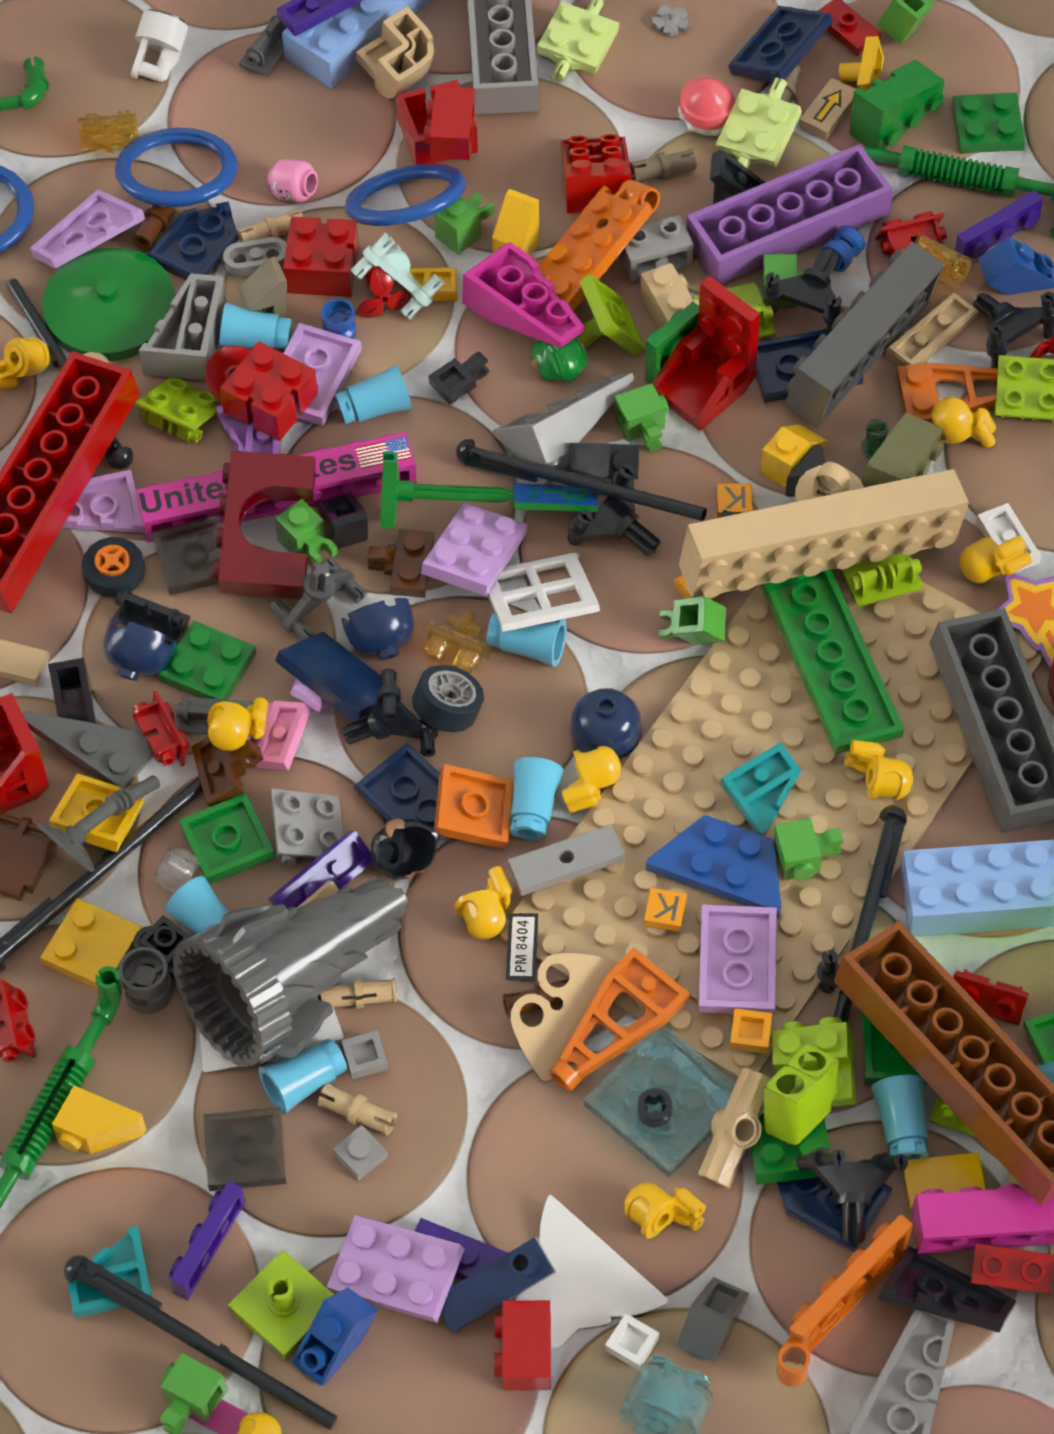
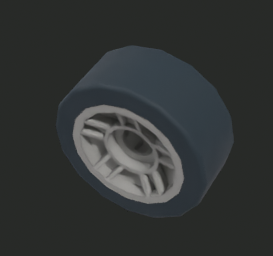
M449 665L432 666L425 670L412 696L413 709L420 719L440 731L453 733L465 731L474 724L484 701L483 688L477 679L467 671Z

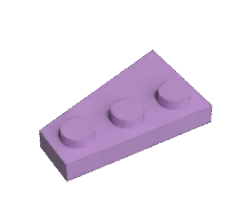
M97 189L30 248L34 259L56 269L145 220L142 209Z
M131 469L91 478L62 528L145 533Z

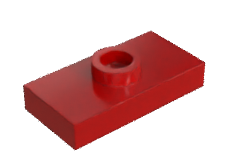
M832 0L817 10L830 13L833 23L827 31L857 56L864 50L866 37L879 36V40L881 38L880 31L842 0Z

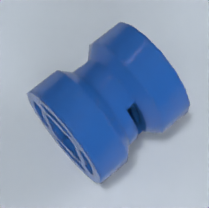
M841 226L834 233L833 240L828 241L821 248L820 252L828 248L832 249L839 258L833 270L845 272L852 264V257H857L864 250L865 241L856 229L850 226Z
M332 299L325 303L321 309L323 330L354 339L356 336V323L353 305L344 299Z

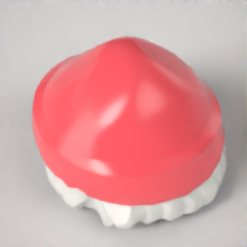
M705 76L694 78L687 82L681 91L678 109L679 118L686 122L688 131H695L703 136L718 137L734 106V96L724 83L715 78Z

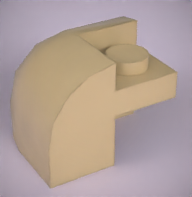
M407 6L383 21L381 36L356 51L355 59L375 80L374 88L381 95L389 99L395 98L396 95L401 94L418 83L430 69L434 56V38L425 24Z

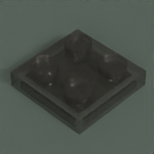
M219 515L152 532L154 545L170 596L219 583L218 581H213L214 560L221 559L222 549L216 548L217 527H223Z
M281 1107L204 1114L209 1192L223 1190L228 1181L236 1183L243 1188L287 1184Z

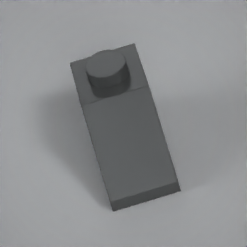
M713 1277L692 1303L677 1346L687 1350V1353L696 1359L714 1362L723 1350L747 1301L749 1293Z

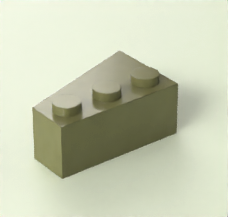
M905 412L866 464L862 479L864 487L927 475L931 462H936L943 450L944 443L940 442L943 428Z

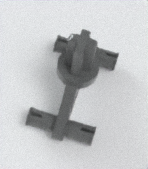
M328 557L327 561L324 560L322 564L318 561L313 563L311 572L304 580L305 594L292 611L280 598L272 602L269 610L282 621L281 626L288 633L293 632L302 641L316 635L302 622L303 618L322 602L329 600L337 590L341 591L344 589L356 603L364 599L367 591L353 580L355 576L349 569L343 570L332 557Z

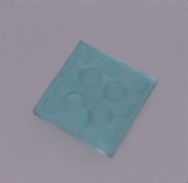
M664 1025L649 1034L584 1098V1106L670 1178L712 1135V1118L720 1109L726 1108L735 1083ZM651 1088H659L666 1091L672 1100L670 1120L664 1126L657 1128L644 1125L637 1114L640 1095ZM658 1102L656 1105L648 1103L649 1113L655 1110L662 1113V1103Z

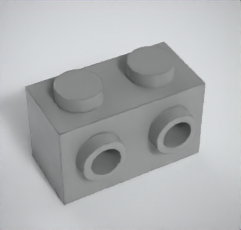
M677 215L644 224L618 256L630 282L641 279V273L669 263L673 264L675 270L693 265L694 244L681 216Z

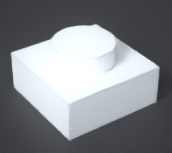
M625 1313L606 1342L605 1351L639 1371L660 1339V1333Z

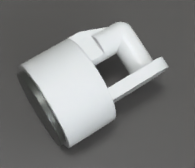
M148 9L143 12L135 36V40L140 43L132 68L131 78L138 79L140 75L159 82H164L168 78L169 72L179 60L187 35L188 26L183 19L157 9ZM148 48L161 52L157 65L144 62Z

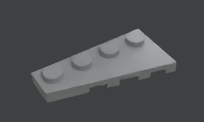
M917 1309L914 1310L848 1434H930L956 1320Z

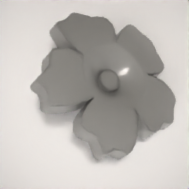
M668 5L660 6L659 11H657V17H652V26L658 31H663V35L666 36L677 35L678 31L685 32L690 27L689 19L686 18L688 11L684 7H674L671 10Z

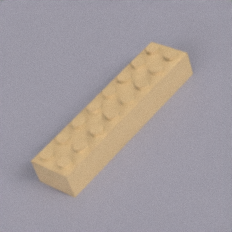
M951 469L692 523L687 526L679 567L692 598L703 596L712 598L733 590H749L756 585L770 582L777 584L789 578L803 575L814 576L824 570L847 569L854 564L868 561L880 562L887 557L901 554L912 555L920 550L934 547L945 548L956 542L969 501L955 470Z

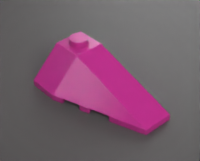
M508 242L463 274L462 303L487 321L562 348L584 332V325L566 301L560 300L554 292L552 282L549 279L545 280L539 271V265L534 258L511 242Z

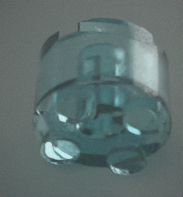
M652 1355L649 1362L640 1365L620 1408V1416L624 1422L629 1417L635 1423L633 1431L636 1434H699L713 1402V1396L709 1390L711 1381L701 1372H688L674 1366L664 1356Z

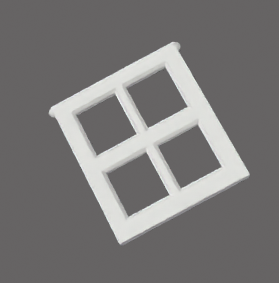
M578 553L564 554L504 568L487 594L502 632L600 611L597 598L578 560ZM566 567L570 578L541 584L537 572ZM527 575L531 586L502 592L498 583L499 580ZM576 590L581 600L551 607L547 595ZM537 598L541 610L512 616L507 604Z

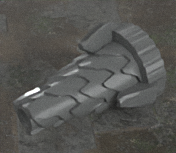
M375 876L351 890L350 886H346L328 898L316 899L299 908L290 907L287 909L282 904L241 908L224 914L220 923L210 925L181 942L174 951V977L177 981L176 985L191 1019L197 1025L204 1038L210 1042L211 1046L216 1051H219L224 1058L231 1060L233 1064L249 1067L258 1062L263 1064L274 1056L288 1060L294 1058L319 1031L324 1020L333 1013L332 1005L329 1002L318 1001L317 996L336 985L340 981L342 973L367 959L368 956L365 954L367 951L389 939L401 929L402 925L399 918L406 913L407 897L402 888H394L389 882L378 880Z

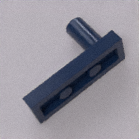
M534 1237L450 1287L441 1314L451 1332L456 1333L501 1306L502 1301L513 1299L555 1274L556 1270L539 1240Z

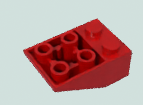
M604 134L600 138H587L575 135L569 137L568 140H561L567 214L582 213L603 186L608 187L611 194L615 195L625 181L632 180L625 137H619L616 134Z

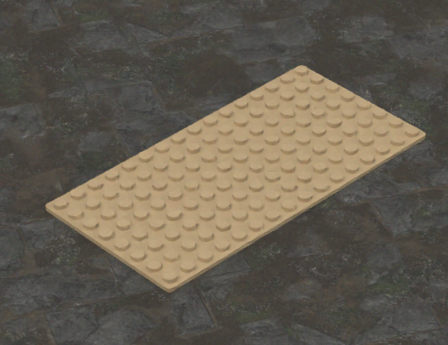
M838 568L831 569L905 729L903 737L879 743L885 748L884 757L906 762L913 772L911 790L904 798L900 800H892L886 797H877L875 800L868 799L866 773L851 767H845L847 752L835 754L761 586L757 585L726 626L725 641L715 642L625 761L621 767L619 779L614 784L605 788L600 795L601 800L598 801L596 806L590 808L569 836V838L612 824L625 853V861L526 894L513 911V913H539L536 961L542 963L547 956L555 953H582L620 961L634 947L690 993L689 1001L657 1032L737 1079L742 1067L760 1073L772 1055V1030H781L784 1023L795 1021L819 987L821 981L817 977V967L822 961V953L826 951L828 956V950H833L839 958L855 935L884 822L879 818L880 812L889 805H897L907 815V824L904 826L891 882L901 868L903 851L914 849L974 762L929 642L938 622L975 615L981 612L922 582L924 585L922 590L857 607L842 570ZM1014 630L1030 673L1033 676L1044 660V656L1041 650L1035 651L1024 636ZM781 742L802 771L765 836L773 839L776 824L811 818L816 835L831 829L840 828L843 844L840 845L841 854L834 856L822 855L820 874L801 881L795 879L783 880L776 855L781 914L776 921L775 1015H772L768 1054L730 1049L734 1014L698 1012L702 905H743L647 871L646 861L704 815L755 832L720 785V780L728 773ZM650 888L687 894L681 932L644 926ZM509 918L500 932L501 940L508 943ZM553 964L549 967L565 978H569L568 969L564 965ZM626 993L619 994L612 1003L613 1006L637 1020L645 1014V1008Z

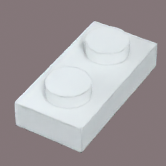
M1009 503L977 515L976 524L983 535L990 537L998 545L1018 535L1023 538L1026 544L1024 550L1031 556L1032 563L1019 571L1040 563L1041 554Z

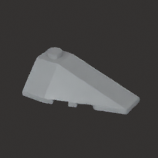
M624 373L608 376L575 391L576 398L575 396H570L546 404L547 410H542L532 415L529 412L494 429L493 433L516 457L553 467L561 462V456L569 452V443H579L614 403V396L621 394L634 380L633 374Z

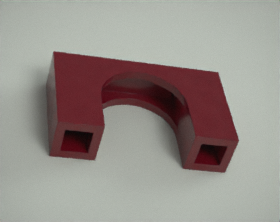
M231 451L230 463H224L222 482L223 484H228L227 495L220 496L219 516H225L224 527H217L216 548H222L221 559L214 560L213 581L219 582L221 594L301 599L305 594L304 580L307 575L306 554L266 551L257 548L244 537L241 531V524L246 514L254 506L265 501H299L303 499L305 502H313L316 475L315 457Z

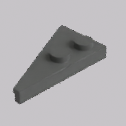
M28 711L23 714L30 731L104 782L122 788H128L154 756L147 743V737L156 735L153 733L143 736L141 731Z

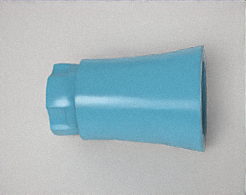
M226 302L221 321L220 349L227 346L253 349L259 341L273 349L285 350L290 341L292 320L279 317V314L259 311L251 312L246 308Z
M397 365L367 380L346 387L347 390L334 395L344 424L357 420L362 422L392 412L412 409L404 380Z
M493 613L489 621L486 642L487 645L499 648L502 652L517 654L556 667L564 650L567 624L566 620L562 619L502 632L495 613Z
M523 757L514 762V790L510 820L512 821L510 833L514 837L531 842L545 838L547 827L550 825L557 789L564 773L563 768L559 764L539 757Z
M204 876L196 877L181 886L172 895L165 907L166 913L180 922L193 935L210 925L220 923L223 915L228 913Z
M326 1039L319 1044L314 1043L303 1049L290 1060L282 1059L261 1066L258 1069L263 1088L273 1105L280 1113L286 1114L303 1099L327 1083L334 1081L336 1076L346 1072L347 1063L338 1045L333 1040Z
M899 1075L874 1083L871 1089L879 1108L886 1146L890 1149V1154L892 1156L904 1154L907 1160L928 1157L927 1142L929 1137L924 1103L925 1080L917 1075Z

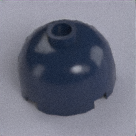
M394 598L396 605L393 606L386 605L383 600L348 613L349 620L342 618L341 621L350 644L359 653L366 656L378 655L380 661L398 656L400 654L398 649L409 642L415 626L413 612L407 598Z
M110 619L103 642L104 653L109 663L119 668L118 676L137 682L139 676H155L168 666L177 646L175 640L167 644L164 643L166 635L129 621L126 628L117 626L119 619Z
M599 688L587 693L576 703L571 715L573 743L576 749L582 753L595 750L599 746H607L615 751L619 759L628 756L637 747L641 738V715L635 702L625 693L613 688Z

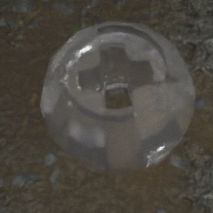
M181 847L169 848L160 861L162 864L154 873V878L162 889L175 893L185 883L194 879L192 876L197 868L200 867L196 856L189 850Z

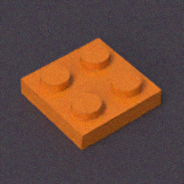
M444 764L439 775L434 830L441 836L504 850L508 844L513 780Z

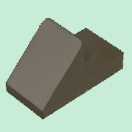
M276 256L267 259L240 284L239 292L248 311L252 312L261 309L264 313L279 314V317L286 318L287 280Z

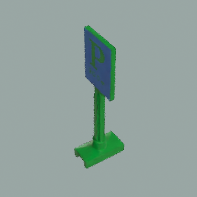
M383 451L380 528L394 529L399 501L413 502V499L492 503L513 501L514 509L575 512L587 510L597 513L599 505L597 495L591 494L592 490L566 485L513 483V490H507L500 487L414 484V481L400 480L397 452Z

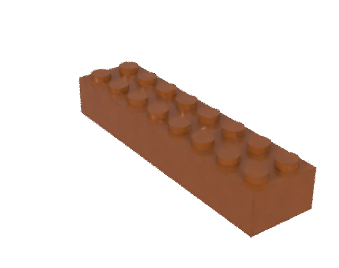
M900 921L843 956L834 979L839 988L1040 1206L1054 1197V1085Z

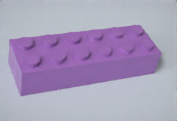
M858 144L687 215L686 229L694 244L693 252L708 274L723 285L763 268L764 254H797L832 239L834 233L841 226H850L856 229L890 215L893 188L863 147Z

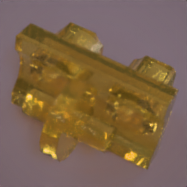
M129 110L118 111L115 115L100 116L94 113L78 118L77 123L82 151L106 149V153H113V148L125 147L139 137L136 113H131Z
M918 235L915 244L945 264L938 282L954 290H960L970 270L972 259L926 236Z
M466 610L460 618L452 614L449 615L447 624L456 627V630L428 619L424 627L429 635L423 651L428 656L443 661L449 646L456 647L459 651L453 662L454 666L470 674L476 669L481 658L488 661L492 652L486 648L487 644L485 642L468 636L470 633L479 637L483 630V627L474 624L475 613Z

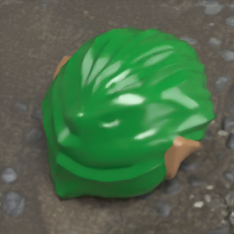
M576 337L562 348L537 340L533 344L530 354V365L542 380L554 379L562 382H571L578 377L588 362L585 346Z

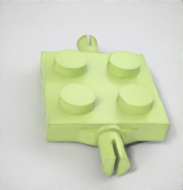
M591 0L586 10L563 1L559 4L537 45L536 54L550 58L557 64L551 74L552 79L555 81L558 78V82H562L569 69L581 70L595 76L619 30V22L599 15L601 8L604 6L603 0H598V2L597 0Z
M775 78L768 94H758L741 89L716 142L717 149H723L725 152L734 155L738 159L737 161L746 168L751 163H762L777 167L802 113L799 105L780 99L787 86V82L783 79Z

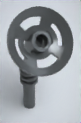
M152 775L128 789H119L108 795L102 805L78 821L74 826L69 825L66 830L40 821L36 823V826L92 873L95 868L89 854L82 845L87 840L84 836L110 816H117L132 808L135 801L158 789L160 781L156 776Z

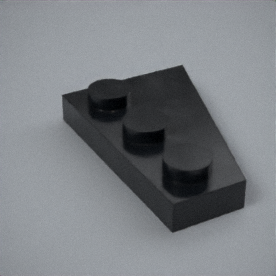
M910 1246L883 1285L878 1297L881 1300L998 1333L1002 1330L1017 1301L990 1286L972 1284L970 1276L924 1253L918 1254L917 1250Z

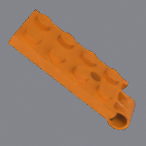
M627 180L621 185L619 191L612 195L609 188L603 186L540 263V273L545 280L549 279L552 282L554 292L560 300L566 301L572 311L585 298L579 281L589 274L599 280L657 209L660 202V193L657 189L634 180Z
M902 1214L892 1223L888 1220L885 1221L872 1237L874 1242L866 1250L862 1247L857 1249L846 1263L848 1268L839 1277L834 1274L823 1284L819 1291L821 1296L812 1305L809 1302L804 1303L792 1318L794 1323L788 1330L790 1337L778 1353L776 1375L782 1384L796 1387L805 1382L809 1371L810 1353L901 1260L908 1249L913 1224ZM789 1360L792 1363L801 1364L802 1367L791 1369L784 1362Z

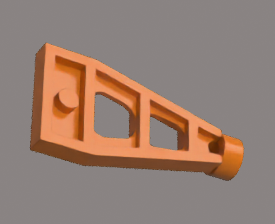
M941 363L898 366L896 375L904 413H909L933 423L932 411L939 402L936 384L940 381L962 384L966 393V397L962 400L968 405L973 414L979 408L986 410L994 408L996 394L977 397L973 382H997L998 368Z
M633 947L607 974L560 1056V1060L549 1070L550 1076L563 1089L571 1092L587 1075L665 1026L689 1001L690 993ZM621 993L628 994L645 1008L643 1017L625 1027L619 1026L608 1016L609 1008L615 998ZM600 1024L613 1034L615 1039L602 1051L593 1053L584 1045V1040L593 1027ZM574 1063L577 1066V1070L575 1071L568 1064Z

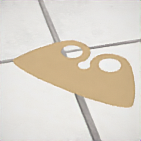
M555 953L547 956L538 969L537 979L545 993L551 997L561 998L563 1001L562 1008L560 1010L552 1009L550 1002L537 994H526L514 1003L511 1010V1024L515 1036L533 1070L544 1082L552 1079L549 1070L560 1060V1056L604 979L619 961L582 953ZM553 964H562L568 969L569 980L563 987H553L546 979V971ZM527 1003H535L542 1008L543 1020L535 1027H529L521 1021L520 1011Z

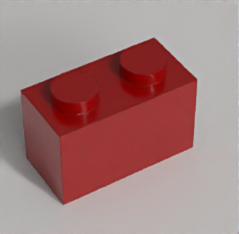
M435 86L434 100H428L427 119L431 120V125H425L424 145H430V156L432 159L470 160L475 118V88Z
M550 1300L502 1301V1314H495V1338H502V1353H495L494 1358L495 1377H502L503 1391L551 1390Z

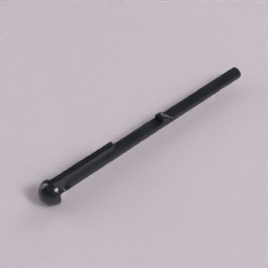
M16 278L10 279L6 283L7 289L37 337L47 345L52 365L55 368L60 366L62 369L67 360L66 356ZM116 436L105 453L109 464L119 470L129 467L134 458L132 449L130 447H122Z
M473 439L461 441L456 448V456L462 464L536 483L538 478L572 487L592 490L591 494L593 495L602 494L699 521H704L707 514L705 507L475 447Z
M194 779L126 837L118 852L107 850L101 856L102 859L94 865L95 870L92 873L89 870L85 872L53 901L48 897L1 937L0 972L6 969L4 961L198 796L203 791L200 779Z
M889 805L879 814V818L884 822L851 951L869 940L880 898H886L904 826L907 824L906 812L897 805ZM841 989L833 1017L841 1019L842 1022H848L853 1002Z
M76 1255L66 1262L64 1275L70 1284H73L77 1279L328 1430L333 1428L338 1419L337 1415L235 1355L222 1343L219 1347L197 1331L160 1310L162 1307L160 1301L89 1260L86 1256Z

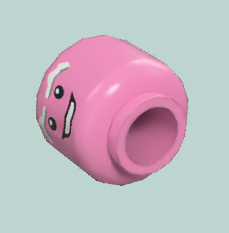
M283 158L278 160L269 171L268 184L275 198L283 201L303 203L316 192L318 176L310 163L303 160Z

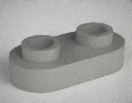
M278 237L233 243L223 253L225 269L234 276H248L256 271L267 259L276 256L281 269H283L287 243Z

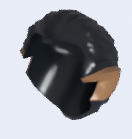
M413 819L391 820L386 824V827L375 834L371 842L370 862L374 869L391 879L398 881L407 878L409 880L417 873H423L431 865L440 834Z

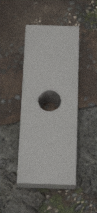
M612 824L508 859V867L520 895L523 896L625 861V853Z

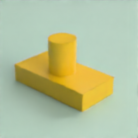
M879 36L866 37L861 62L840 63V82H857V87L866 91L872 88V81L878 78L881 79L884 55Z

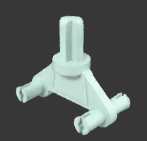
M384 233L373 247L367 246L362 252L364 256L351 268L353 274L362 279L373 265L379 266L391 276L392 280L398 281L409 290L414 297L401 308V312L410 320L422 306L428 307L433 301L432 296L445 284L440 277L438 278V275L433 274L430 280L422 287L409 272L410 261L408 256L401 250L399 245L395 244L393 238L389 237L387 233Z

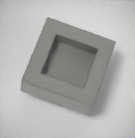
M378 1030L341 1040L352 1080L389 1070Z
M363 1125L333 1148V1155L358 1181L388 1158L387 1150Z

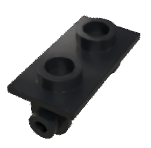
M120 591L115 598V605H118L119 608L113 618L119 619L118 624L127 626L129 621L148 627L166 635L165 642L167 643L172 640L177 642L191 618L189 615L179 612L178 609L165 607L134 595L131 591H126L125 593Z

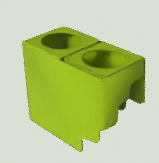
M805 1044L764 1086L765 1132L789 1144H799L831 1111V1103L837 1095L839 1060L815 1047ZM805 1053L817 1059V1066L822 1069L818 1071L803 1069ZM796 1076L800 1077L804 1082V1088L796 1094H790L791 1090L795 1087Z

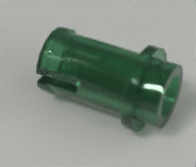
M873 419L866 426V438L862 441L861 449L868 459L872 458L887 438L889 428L886 427L887 423L881 419Z

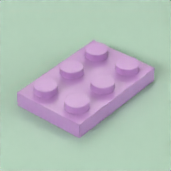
M298 324L283 354L315 369L318 395L303 414L299 415L296 413L298 419L324 426L336 402L334 395L341 392L362 350L361 341L306 324Z
M463 503L422 563L421 574L487 596L526 536L527 524L477 506Z
M702 905L699 1013L734 1014V1010L737 1008L773 1013V1016L775 1015L777 907Z
M354 1215L326 1288L336 1294L349 1287L369 1304L437 1323L465 1249L458 1243Z

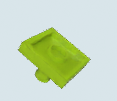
M591 274L579 281L594 317L583 324L584 332L579 334L577 338L588 347L599 337L606 335L636 357L644 352L646 346L626 300Z
M282 1250L228 1304V1309L286 1361L300 1347L323 1301L334 1294Z

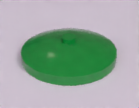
M101 248L85 252L58 268L45 287L42 298V311L46 326L58 345L69 353L72 351L79 354L88 352L101 353L108 361H117L139 354V349L143 343H148L154 334L158 321L160 319L163 320L170 310V303L175 297V291L170 276L153 258L131 249Z

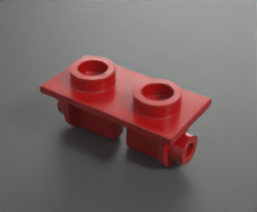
M927 211L913 217L914 220L902 222L901 219L889 220L882 224L883 227L875 235V240L884 238L883 241H880V248L883 254L888 253L890 256L898 249H906L911 243V238L914 237L917 245L921 248L941 244L942 240L947 239L945 227H939V223L945 215L944 213L933 215L932 211Z
M154 691L152 703L139 702L133 707V718L143 736L154 732L157 733L147 737V743L157 762L162 763L164 766H169L177 758L181 767L185 766L186 750H189L187 735L184 730H178L170 704L168 702L163 703L158 692Z
M964 969V972L956 970L953 978L990 1017L1016 1025L1020 1024L1029 996L1028 992L1022 991L1023 987L1019 986L1018 988L997 981L996 985L990 984V978L970 973L967 969Z
M1 979L0 1025L5 1023V1026L0 1028V1057H3L5 1062H12L18 1059V1053L24 1052L34 1058L36 1057V1051L33 1042L36 1040V1036L27 1017V998L20 988H16Z
M975 1243L974 1257L971 1264V1283L1051 1294L1054 1254Z

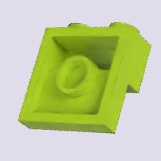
M825 1017L820 1019L819 1025L805 1027L801 1022L790 1021L784 1023L781 1030H772L773 1067L777 1073L805 1044H808L839 1060L837 1095L832 1101L831 1107L856 1104L854 1034L847 1022H842L837 1017ZM805 1053L803 1069L807 1071L822 1069L817 1066V1059ZM796 1076L795 1087L791 1090L790 1094H796L804 1088V1082L800 1077Z

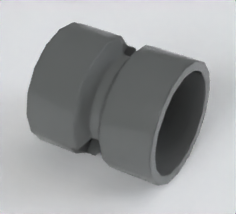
M151 947L132 949L124 955L119 964L118 972L120 973V980L127 1004L132 1010L142 1014H152L161 1011L168 1005L173 994L165 957L160 951Z

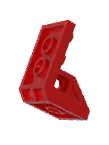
M710 275L700 283L698 326L678 342L652 382L658 395H664L668 407L697 430L701 431L742 396L755 378L760 313Z
M13 693L0 697V809L4 813L38 799L49 787L40 750Z

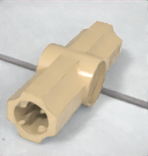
M742 1067L726 1108L720 1109L712 1118L711 1131L714 1137L698 1172L700 1177L730 1189L746 1148L752 1147L760 1138L761 1123L759 1117L764 1108V1086L771 1078L749 1068Z

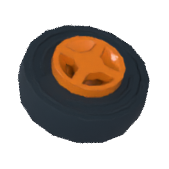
M108 537L98 540L88 548L83 556L81 568L86 584L94 592L102 596L116 597L120 591L125 593L126 591H133L138 587L144 577L145 562L141 550L132 541L122 537Z

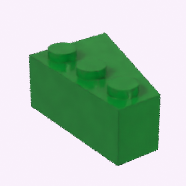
M915 59L890 73L892 78L884 82L878 78L872 81V88L866 91L861 88L854 90L849 134L867 147L884 150L888 146H894L903 133L909 128H915L920 123L922 117L928 112L939 108L944 99L943 89L945 80Z

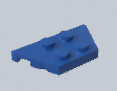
M704 815L646 861L647 871L743 906L777 907V918L780 917L781 899L774 839Z

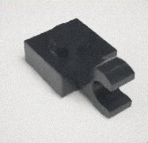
M480 351L473 354L462 364L454 358L428 376L429 384L450 405L476 388V380L482 379L489 373V369L485 366L488 363V359Z

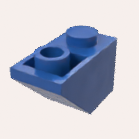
M1009 236L978 258L986 284L1006 295L1054 288V263L1046 254L1041 255L1031 249L1026 243H1020Z
M349 1287L328 1297L323 1301L291 1363L323 1386L362 1342L378 1310Z

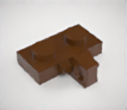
M399 529L397 545L389 544L388 547L369 546L367 557L368 569L383 570L384 574L392 576L390 583L391 595L425 598L429 576L421 574L422 563L433 548L434 532Z
M209 737L191 746L206 804L210 807L244 793L240 776L247 773L246 769L252 768L264 759L261 748L249 739L246 740L243 746L234 751H223L216 748L210 742Z

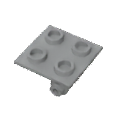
M271 788V808L273 812L277 859L281 861L283 866L295 865L296 859L299 856L317 858L344 835L339 796Z

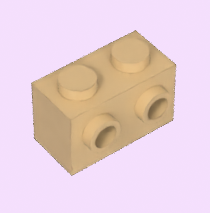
M672 263L641 273L640 298L658 329H661L668 323L677 310H683L691 302L699 305L698 299H692L689 294L688 284L682 273L678 274Z

